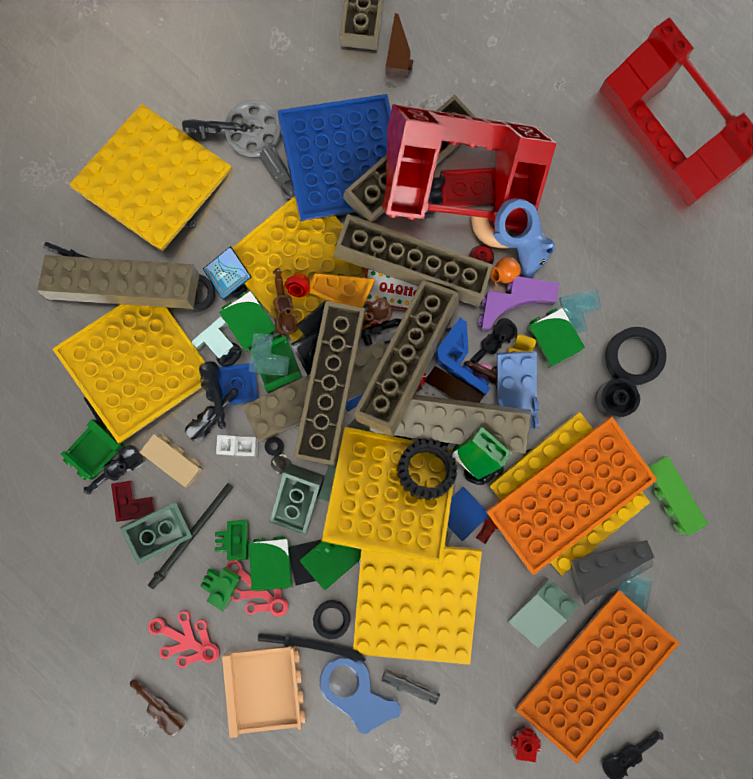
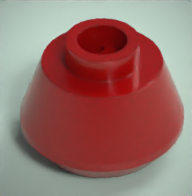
M485 245L475 246L469 253V257L489 264L494 262L493 251Z
M295 273L286 279V290L294 297H305L310 292V280L303 273Z

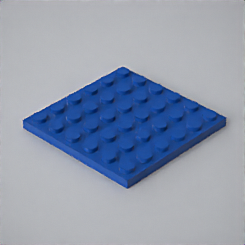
M388 94L277 110L300 221L355 212L343 199L347 188L387 154V129L391 114Z

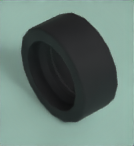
M199 274L198 282L206 286L208 294L203 302L194 303V308L190 309L192 311H203L209 308L215 299L213 284L206 276Z
M335 600L325 601L320 604L313 616V626L316 632L321 637L329 640L343 636L350 624V613L347 607ZM328 608L338 609L343 616V624L336 631H328L320 623L321 614Z

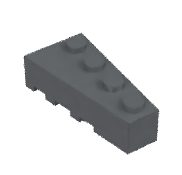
M645 540L571 560V572L583 604L589 603L590 600L597 596H602L613 587L620 586L622 582L629 578L632 579L652 568L655 557L648 541Z

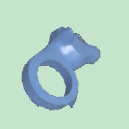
M514 198L505 201L497 212L494 223L496 232L493 233V236L501 245L518 249L521 266L520 277L533 279L537 270L547 263L550 254L554 252L555 244L553 240L544 236L535 206L524 199ZM523 208L528 216L527 227L520 235L511 237L505 229L506 217L513 209Z
M337 659L329 662L324 667L319 683L323 697L351 717L350 722L356 726L358 732L367 734L386 721L400 716L401 707L396 701L384 700L370 692L369 672L362 661L358 660L355 662L351 659ZM338 666H345L351 669L357 679L354 693L347 698L335 695L329 685L330 674Z

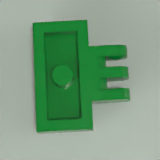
M227 521V531L215 532V537H222V539L215 540L216 545H222V547H215V552H227L228 561L248 560V521Z
M224 567L220 574L213 569H208L207 575H205L204 581L200 585L201 588L210 593L207 602L224 611L241 576L227 567Z

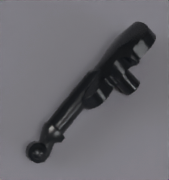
M188 119L182 122L184 132H200V139H207L208 132L218 133L222 129L246 132L249 128L246 123L240 125L237 122L202 121L197 119Z
M395 318L362 330L361 338L364 339L365 346L373 344L371 335L378 334V332L388 328L398 327L402 319Z
M501 318L493 326L494 331L482 340V348L470 361L478 363L487 353H497L505 341L510 343V340L518 333L516 325L508 318Z
M207 361L199 366L200 379L203 380L201 387L206 391V398L214 402L218 427L224 429L226 428V422L224 421L225 413L221 400L223 393L219 383V378H221L220 370L214 361Z
M237 388L231 389L222 400L223 410L232 402L233 397L239 394ZM207 406L204 412L197 415L196 420L192 419V422L185 427V433L192 441L199 442L204 440L207 434L210 433V427L218 421L215 417V406Z
M125 446L122 451L118 452L119 457L116 460H111L110 463L104 466V473L89 486L83 488V493L90 495L92 490L98 488L106 480L116 481L120 476L124 475L127 469L133 471L143 461L142 454L139 453L140 451L135 446Z
M656 731L655 736L648 738L639 746L629 745L625 750H622L619 756L611 754V757L605 759L602 763V768L609 779H623L624 776H628V768L635 767L636 764L641 763L643 759L642 754L654 746L658 740H663L664 734Z

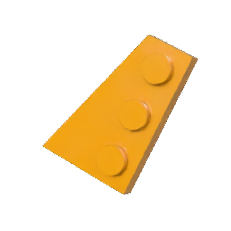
M315 273L310 283V293L330 302L363 308L376 279Z

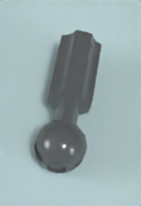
M273 146L263 149L260 153V158L273 179L281 187L283 196L288 199L293 198L295 195L287 167Z

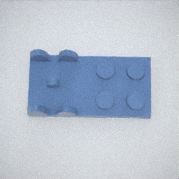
M537 352L497 353V405L531 409L529 428L534 429L539 428L537 411H539L537 399Z

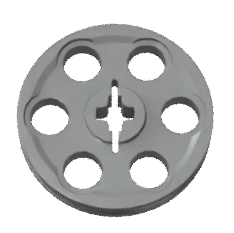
M255 100L245 101L236 105L229 112L225 122H233L234 116L241 115L243 119L239 124L246 123L249 127L246 132L225 130L230 146L237 153L247 157H260L263 149L269 146L276 147L281 136V129L277 113L268 104ZM252 107L259 108V113L251 115L249 110ZM269 116L275 119L271 125H267L264 122ZM252 125H255L256 129L252 133L250 128H252ZM234 133L242 135L241 139L237 142L231 139ZM267 134L274 137L270 143L263 141L264 136ZM249 143L257 144L256 150H247Z

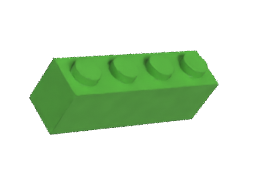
M663 456L648 464L647 466L657 478L653 483L654 493L659 500L663 501L665 505L663 508L666 514L674 520L675 523L673 525L676 531L684 536H689L707 526V521L669 456Z

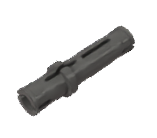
M387 669L385 670L381 682L433 705H436L440 693L406 679L407 677L404 675L400 676Z

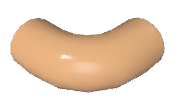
M471 216L473 232L479 241L489 247L509 248L496 241L493 236L496 230L491 225L489 218Z

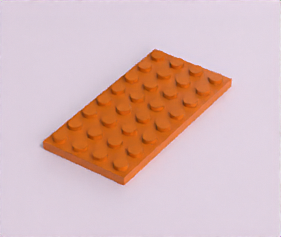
M608 417L485 512L530 573L534 575L653 484L657 478L614 418Z
M617 589L515 709L577 764L680 642Z

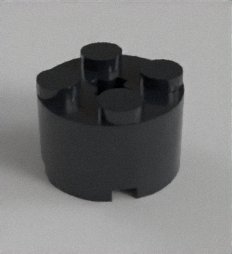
M625 378L613 379L599 388L596 396V405L605 416L622 418L637 410L640 404V394L632 381ZM616 395H619L620 402H617Z

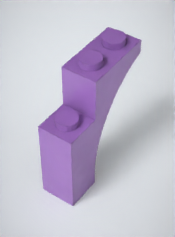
M517 276V278L513 279V282L507 284L506 292H509V294L488 290L481 302V307H484L483 314L479 315L478 325H481L480 331L488 332L495 320L517 306L525 304L554 305L557 302L560 283Z

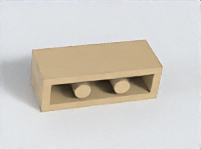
M153 434L139 453L182 486L189 488L203 470L199 466L201 463L193 457L189 459L185 456V451L177 445L173 447L169 443L170 439L165 435Z

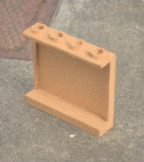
M295 646L225 653L222 656L230 738L238 737L242 733L298 727V730L302 729L303 723H306L305 711H301V703H304L303 690L299 691V683H302L301 670L297 671V663H300L299 651H295Z

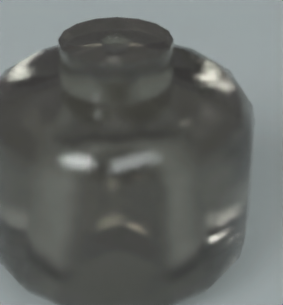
M284 453L274 456L270 464L276 473L282 474L289 463L291 464L292 462Z

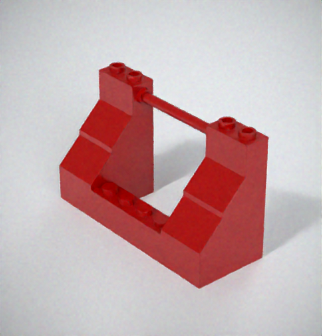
M669 17L653 28L647 40L605 79L600 92L685 203L691 206L733 176L753 158V123L744 112L738 117L735 114L732 116L731 112L689 60V55L694 48ZM682 65L726 120L724 122L726 126L688 158L645 104L647 100L666 88Z
M392 104L387 129V186L382 208L387 216L392 218L404 216L410 220L424 219L425 212L433 211L489 218L494 226L496 214L505 201L514 198L524 199L533 204L538 211L557 143L536 126ZM442 140L448 141L452 145L464 143L471 148L484 146V149L495 150L496 202L494 209L487 211L429 203L428 198ZM523 208L513 209L508 214L505 221V229L513 230L517 233L524 232L527 227L528 216Z

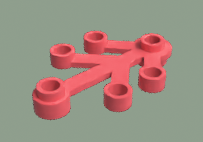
M230 561L226 567L241 576V579L251 587V576L243 570L242 563L240 561ZM233 564L238 565L237 571L232 570ZM235 589L234 592L240 593V598L236 599L233 595L231 597L236 602L241 599L263 598L268 602L264 604L249 602L245 606V611L248 614L270 611L274 616H282L288 610V602L282 597L281 589L274 590V596L268 591L253 592L251 590L241 591L240 589ZM281 603L282 609H276L275 604ZM248 605H253L255 610L249 611Z
M185 610L178 614V621L182 624L185 635L166 626L161 618H155L149 622L148 630L151 634L158 635L163 633L180 642V644L171 647L164 646L159 651L160 657L167 659L173 654L193 649L198 653L190 656L181 655L177 659V665L180 668H185L188 664L203 660L206 663L214 662L219 656V649L215 644L210 643L206 630L208 627L207 622L201 619L195 624V629L200 634L201 644L195 641L189 622L191 615ZM181 614H186L187 620H182ZM156 622L161 624L160 629L155 628ZM199 622L204 624V629L198 627ZM163 649H167L169 651L168 656H165L163 654ZM207 649H211L213 651L212 656L207 655ZM181 658L186 659L185 665L180 663Z

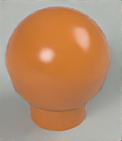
M504 257L492 268L491 279L494 282H513V279L520 276L521 266L516 259Z

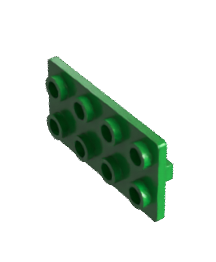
M322 541L306 554L300 562L321 588L326 590L361 560V549Z

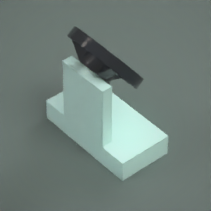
M220 316L198 335L192 343L199 350L207 344L215 353L217 362L223 367H229L239 360L242 351L238 344L231 343L221 332L228 325ZM237 353L236 357L232 361L226 363L228 359L232 358L233 355Z

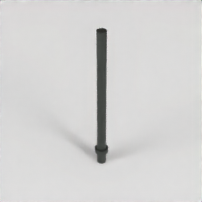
M227 483L192 527L190 530L192 537L181 542L160 570L155 571L154 577L148 584L151 589L154 590L158 583L165 579V574L234 488L231 484Z

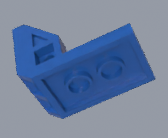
M460 317L435 352L436 364L485 396L491 389L488 386L489 383L482 377H475L469 367L465 365L463 367L460 366V363L469 352L467 322Z

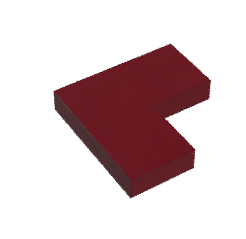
M132 481L111 484L116 522L137 519L155 511L153 497L134 499Z

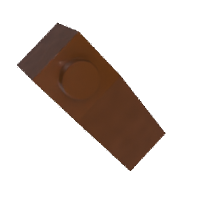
M395 13L385 74L407 78L408 71H412L414 60L410 59L411 51L399 14Z
M434 366L427 376V380H425V383L449 399L480 403L484 395L436 366Z

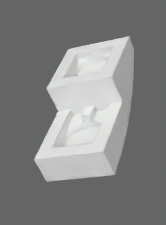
M217 435L216 454L257 457L259 442L256 437Z

